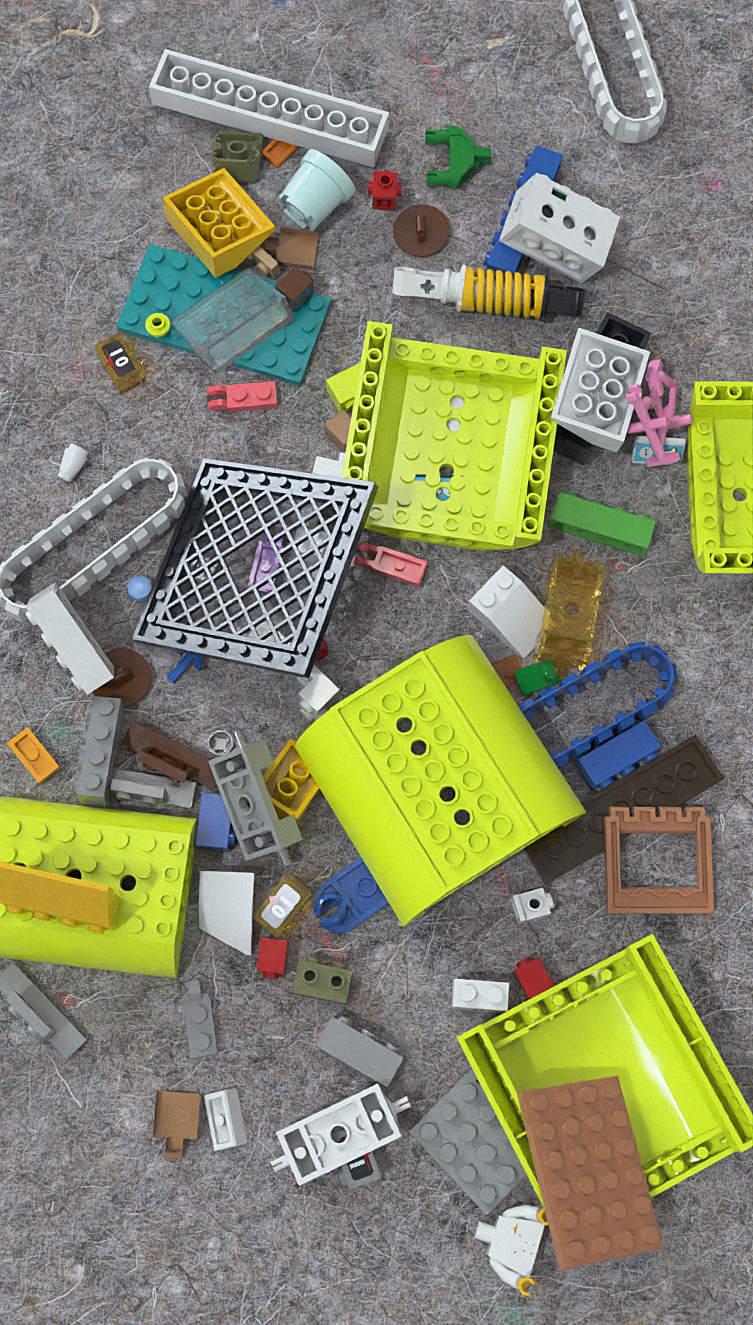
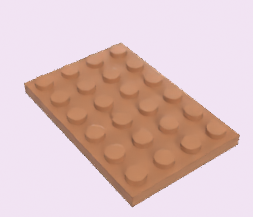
M619 1077L600 1078L517 1093L560 1271L664 1248Z

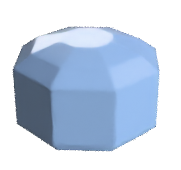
M143 575L132 577L127 584L129 596L137 602L147 600L152 589L151 581Z

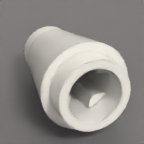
M70 444L68 448H65L57 476L71 483L72 479H74L88 460L86 458L88 452L77 445Z

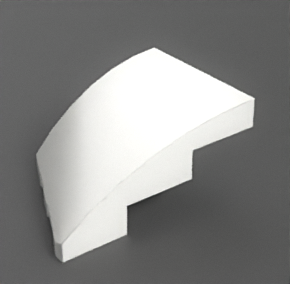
M200 871L199 929L241 951L245 955L251 956L255 874Z

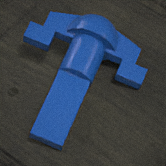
M176 651L179 655H182L184 653ZM186 653L167 678L175 683L194 660L196 661L194 667L201 671L203 669L201 665L204 662L202 657Z

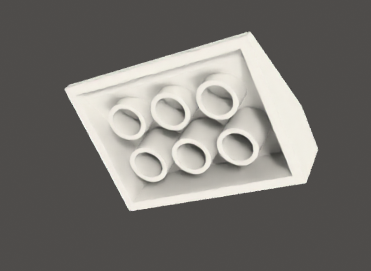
M578 328L550 419L593 445L617 452L625 440L634 409L633 404H629L626 398V394H630L628 387L635 384L641 385L650 352Z

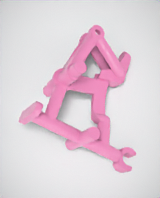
M658 359L649 362L647 374L644 376L645 381L648 383L650 395L642 399V390L639 384L630 385L628 387L630 394H626L628 403L633 404L640 422L629 424L627 432L628 434L635 433L636 435L645 433L655 456L645 460L648 467L679 461L680 456L677 452L666 454L663 449L666 433L669 429L683 427L694 422L692 414L674 416L679 383L677 379L672 380L662 371V362ZM662 382L670 388L669 403L665 407H662L664 394ZM655 409L654 419H650L647 410Z

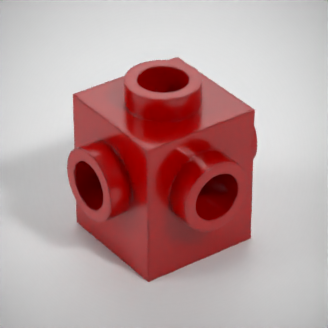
M388 170L374 171L373 181H368V195H372V209L396 210V197H401L402 182H397L398 172Z

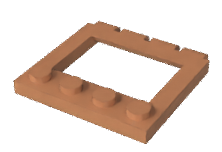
M610 806L609 817H604L606 914H713L711 818L705 817V808L685 807L684 817H682L681 807H659L658 817H656L655 807H633L632 817H629L628 806ZM619 833L695 834L697 887H621Z

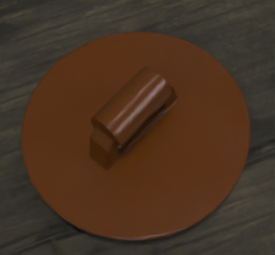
M424 204L414 205L402 211L393 225V237L398 247L405 253L418 257L429 256L441 250L450 234V226L446 216L439 209Z
M118 648L106 652V656L114 666V678L92 691L94 696L119 698L123 708L136 704L146 694L150 684V669L147 662L140 654L130 649Z

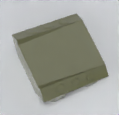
M219 131L215 138L216 147L212 151V173L225 168L235 181L250 182L253 185L259 178L263 134Z

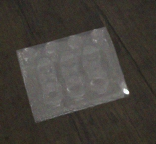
M247 268L171 320L170 323L200 360L217 374L240 357L246 355L247 352L264 342L278 330L284 328L295 318L286 297Z

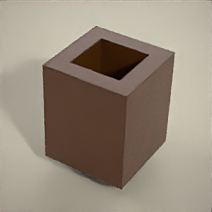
M294 266L275 285L276 298L295 312L314 293L312 277L308 272L301 271Z

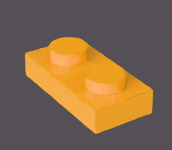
M28 727L7 743L39 784H42L61 769Z

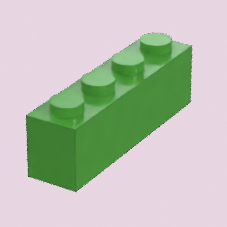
M559 492L548 528L644 557L656 521L650 520L648 516L643 514L634 515L627 513L626 510L620 507L611 508L604 506L597 500L578 498L576 494L571 492Z

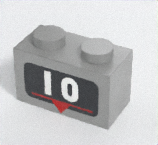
M346 1129L332 1134V1139L337 1143L344 1142L347 1137ZM372 1151L337 1169L342 1185L348 1184L350 1190L382 1178Z

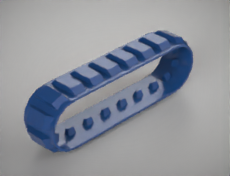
M644 642L628 644L624 651L618 648L605 655L601 664L595 661L584 667L580 676L574 673L561 680L557 689L551 686L540 692L536 701L533 702L531 699H528L519 704L518 707L527 721L534 718V712L545 706L549 709L556 706L557 699L568 693L571 696L579 692L578 687L589 681L593 684L601 680L599 675L612 668L617 671L622 668V662L631 659L633 662L644 660L659 671L658 677L659 681H663V689L658 687L653 694L657 698L648 703L645 700L638 702V709L627 715H624L622 712L615 715L616 721L605 728H602L600 725L594 727V734L582 741L575 738L570 741L572 746L558 754L554 750L549 753L558 769L566 766L569 757H572L574 760L589 752L590 745L593 744L596 748L612 738L613 732L620 735L632 728L635 719L642 722L653 716L657 711V707L663 708L675 692L672 686L678 680L676 666L671 664L670 659L667 657L668 653L657 645L653 647L645 645Z

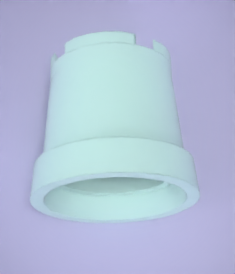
M310 149L300 161L301 167L278 196L277 203L279 206L282 203L284 204L286 209L283 212L294 223L303 229L308 226L310 227L309 231L313 232L340 203H346L355 194L356 189L348 175L334 161L323 153Z

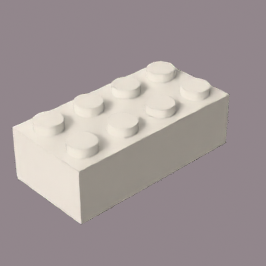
M56 582L29 599L26 607L28 619L34 626L39 625L43 631L41 634L42 639L49 648L52 646L58 653L56 656L58 662L64 669L69 668L72 672L73 677L71 679L79 691L83 689L88 695L114 678L113 664Z

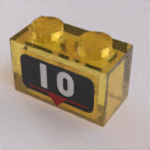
M119 332L94 345L99 360L120 395L146 382L144 372L147 369L141 358H135L133 354L135 349L129 338L125 340Z
M292 872L288 873L281 879L254 914L253 918L277 938L284 933L289 935L298 924L295 920L301 912L305 914L313 905L314 901L311 899L316 892Z

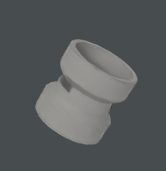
M224 730L213 732L207 741L213 758L232 752L235 748L231 734Z

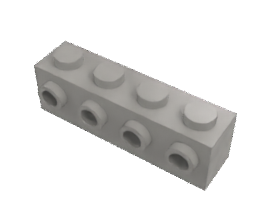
M94 696L93 705L88 707L87 720L90 721L89 729H85L83 734V745H86L84 754H80L78 763L81 775L80 778H76L74 784V794H77L81 805L108 808L110 787L124 714L122 702L119 698Z

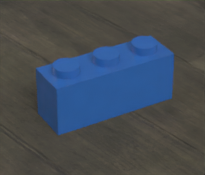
M644 720L579 758L575 765L592 791L598 787L602 790L614 783L613 778L621 774L624 777L636 770L635 765L643 761L646 764L658 757L656 753L662 746Z

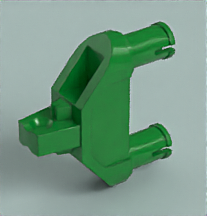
M449 126L446 129H425V145L446 144L449 147L448 171H427V186L448 185L450 189H458L473 174L474 168L491 164V148L475 146L473 140L460 127Z

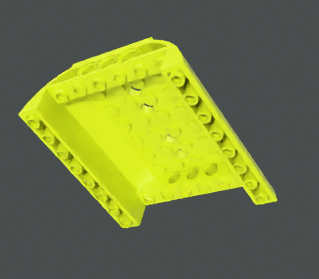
M368 321L341 476L342 478L375 482L379 487L364 528L384 534L386 537L480 551L524 548L540 542L557 423L550 418L563 379L567 350L542 347L539 359L393 338L392 324ZM453 398H461L464 405L461 408H454L451 406L450 401ZM451 420H456L460 423L461 427L457 431H450L446 424ZM449 467L453 470V475L455 476L451 478L450 482H440L441 474L439 471L441 468ZM416 474H427L425 481L415 480ZM440 488L448 489L450 498L445 501L439 500L436 497L437 490Z
M695 381L689 414L693 415L694 422L693 424H688L686 460L691 545L693 546L696 564L699 570L705 574H753V382ZM733 492H742L745 495V500H735Z
M473 635L449 639L417 653L331 707L328 712L308 727L294 746L403 927L426 914L425 910L555 828L560 825L565 827L587 813ZM404 718L412 721V728L406 733L400 732L397 728L398 722ZM417 741H422L427 745L426 752L420 756L414 755L411 750L412 745ZM445 787H451L456 792L455 798L450 802H444L440 798V793ZM460 810L470 813V821L466 825H458L455 822V815Z

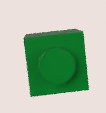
M553 659L534 663L514 671L522 696L560 683Z

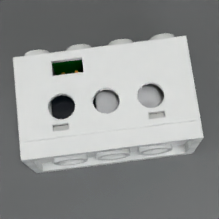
M536 173L516 191L499 241L582 284L604 267L620 216L614 214L608 208H603L593 203L591 199L574 193L567 186L557 184L550 180L548 176Z

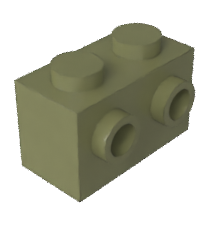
M306 957V961L299 960L293 995L341 1005L347 1004L353 971L348 970V965L333 962L331 967L322 965V960L312 957Z

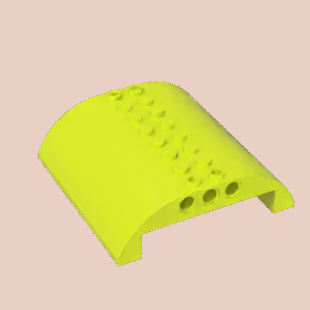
M653 934L492 1020L480 1024L456 1037L543 1208L542 1195L517 1093L522 1091L618 1076L651 1198L733 1152H743L753 1146V1114Z

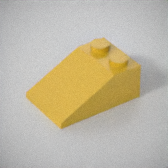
M290 739L273 761L274 764L268 768L262 777L278 819L294 815L298 824L320 788L294 747L296 742ZM248 800L246 804L250 808V802Z

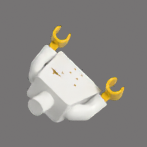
M521 1205L506 1209L503 1215H497L494 1226L479 1221L474 1238L489 1243L486 1254L490 1257V1266L504 1282L519 1289L523 1295L533 1298L534 1296L527 1292V1287L531 1283L539 1287L538 1282L530 1278L544 1226H549L544 1208Z

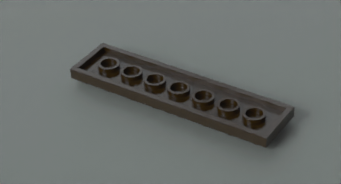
M694 735L580 802L587 813L565 827L560 825L523 848L546 886L604 851V817H609L610 806H628L629 817H632L633 807H655V814L658 817L659 807H679L718 784L724 777L697 736ZM619 833L620 841L633 833Z

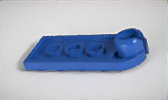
M361 857L319 886L312 899V909L316 919L337 905L339 908L327 918L324 917L319 920L320 925L324 929L337 934L353 930L389 904Z

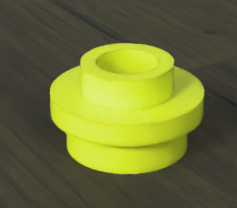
M154 313L146 319L145 327L150 335L163 337L170 329V321L166 315ZM156 322H161V325L154 326L153 324Z

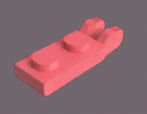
M275 381L226 385V387L216 385L207 388L208 396H227V401L223 399L209 401V410H228V412L277 407Z
M364 542L360 543L359 550L373 556L376 555V558L372 561L357 556L353 561L355 565L365 569H372L373 572L420 587L428 565L427 561L381 545L378 547Z

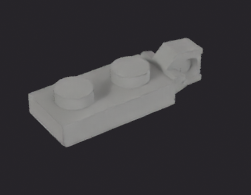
M199 980L188 981L190 996H184L183 1006L190 1058L217 1055L218 1046L211 999H209L208 993H202Z

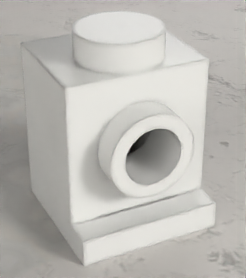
M543 888L519 895L516 894L510 899L518 925L547 917L551 914L550 909L554 908L550 893H544ZM530 900H537L539 907L536 909L531 908L529 905Z

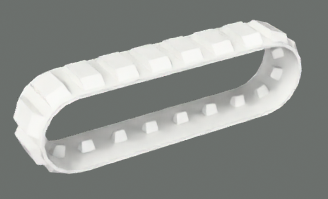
M561 0L564 3L563 12L566 21L570 22L569 30L572 39L577 42L576 51L578 57L583 61L582 69L585 78L590 81L589 90L592 98L596 100L595 108L598 117L604 123L603 127L613 138L623 143L634 144L647 141L657 134L659 126L663 124L667 100L663 98L665 90L661 80L657 77L658 70L654 60L650 57L651 50L648 41L644 39L641 21L637 20L638 13L634 2L631 0H613L651 107V116L642 119L626 117L617 111L607 88L608 85L606 79H604L578 0Z
M144 458L134 461V464L128 468L121 469L112 476L113 479L107 484L103 483L95 489L90 497L84 498L72 507L73 510L69 513L63 514L53 521V525L48 529H43L32 537V541L27 545H22L11 553L12 556L0 565L1 607H5L10 617L22 623L25 620H29L26 615L28 611L27 605L19 600L16 603L9 600L14 596L13 590L10 588L11 583L14 582L18 574L134 485L147 478L157 477L163 481H169L168 487L170 492H174L173 497L169 498L165 506L59 588L69 602L76 596L80 597L91 588V584L97 580L101 581L110 574V570L116 565L120 566L131 557V553L137 549L141 550L151 542L150 539L156 534L160 535L171 526L170 523L175 518L179 519L185 507L184 497L187 496L181 473H175L173 464L162 459Z

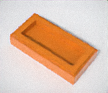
M273 139L262 150L261 156L276 168H279L300 146Z

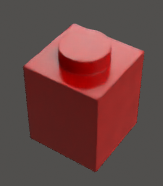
M260 938L257 972L262 973V978L278 980L279 975L285 976L289 944L287 940Z
M529 956L516 963L518 968L513 971V974L527 1001L554 987L539 957L532 960Z

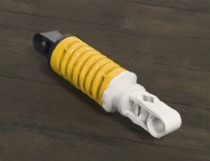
M462 265L460 272L457 273L451 272L450 269H445L442 273L417 270L409 267H395L392 293L400 296L440 299V302L446 304L447 301L456 303V309L459 312H473L477 310L478 313H482L486 306L487 314H491L495 307V314L501 315L504 308L506 316H510L513 309V315L519 317L523 307L525 318L534 316L535 319L543 321L546 312L581 316L586 290L579 287L549 285L548 274H535L531 278L528 273L521 276L519 272H515L512 277L510 271H506L503 275L501 270H497L494 274L492 269H487L484 273L482 268H477L475 272L472 267ZM426 280H431L432 285L430 289L426 288Z

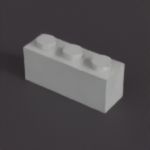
M340 1015L338 1019L331 1017L315 1045L316 1048L388 1088L403 1060V1057L399 1055L401 1050L389 1043H386L385 1047L375 1041L377 1036L365 1029L361 1033L351 1028L353 1022Z

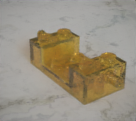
M578 549L573 550L572 558L555 555L549 565L545 587L548 588L544 614L541 630L536 638L533 660L537 661L553 659L560 682L562 680L563 668L570 667L583 670L589 663L605 565L582 561L584 552L582 550L578 552ZM566 604L575 605L578 611L577 614L573 616L568 615L565 612L564 606Z

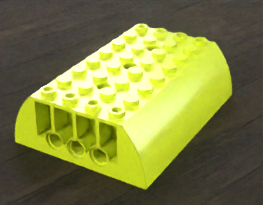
M0 796L1 862L14 865L25 864L27 868L62 876H68L71 871L78 870L82 875L81 880L109 886L121 898L113 930L104 929L103 934L87 930L88 925L77 923L76 927L60 924L61 919L50 917L49 921L33 918L34 913L24 910L22 915L6 911L7 907L0 903V958L177 978L196 852L195 842L199 819ZM128 876L134 877L136 879L135 888L131 891H124L121 887L122 880Z

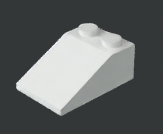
M502 566L468 603L467 611L523 660L558 624L525 584L505 566Z

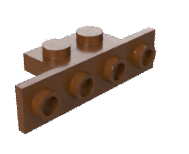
M134 720L131 721L122 745L139 752L137 760L144 763L143 766L146 769L154 772L160 771L167 775V779L175 783H184L192 778L212 789L216 788L217 783L208 762L212 758Z

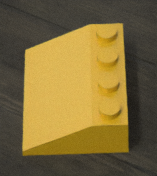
M225 168L162 197L165 218L215 278L236 268L276 230L275 225Z
M0 861V903L7 907V912L22 915L24 910L34 913L33 918L49 921L50 917L61 919L60 924L70 927H76L77 923L88 925L87 930L103 934L104 929L113 930L121 898L109 886Z

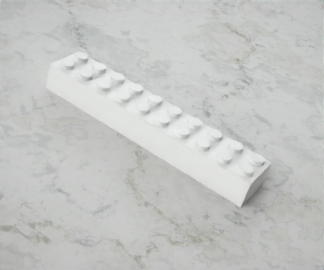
M167 49L164 50L149 86L153 105L247 132L262 133L263 136L307 149H314L324 154L373 168L388 131L389 112Z

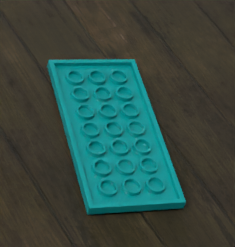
M149 244L116 328L117 331L301 386L329 311L331 298L313 293L293 312L276 298L275 285L278 282L235 269L215 278L199 258ZM154 313H162L170 321V329L163 337H154L146 330V319ZM156 322L153 325L159 326L161 322Z

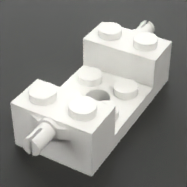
M345 453L339 454L338 461L317 456L312 473L341 477ZM316 502L317 505H318V507H320V506H322V505L325 504V503H318V502ZM312 503L303 507L301 513L303 517L315 510ZM318 516L306 523L310 531L319 525L317 523ZM303 526L297 529L294 540L306 534ZM320 531L313 538L316 544L328 538L326 532ZM308 539L300 544L298 549L303 554L313 546ZM328 545L320 549L323 557ZM292 549L293 559L297 557L294 549ZM314 553L304 561L309 568L320 560L317 554ZM298 563L294 566L298 568H303L301 563ZM319 569L311 573L314 581Z
M267 620L256 627L259 636L271 629ZM277 631L281 640L284 639L285 637L279 631ZM252 632L250 634L245 633L244 635H242L246 637L255 638ZM273 634L265 639L266 641L277 643ZM315 665L309 679L303 677L296 678L304 687L298 693L299 705L301 707L300 712L309 721L312 719L316 721L328 712L331 707L340 702V689Z
M376 1084L276 1132L285 1155L271 1161L272 1166L283 1162L273 1167L274 1171L277 1172L290 1165L300 1186L404 1136L398 1124L397 1113L412 1107L410 1102L399 1106L409 1101V1099L405 1096L392 1103L386 1097L381 1084ZM336 1126H342L346 1129L347 1137L342 1143H337L332 1139L331 1133Z

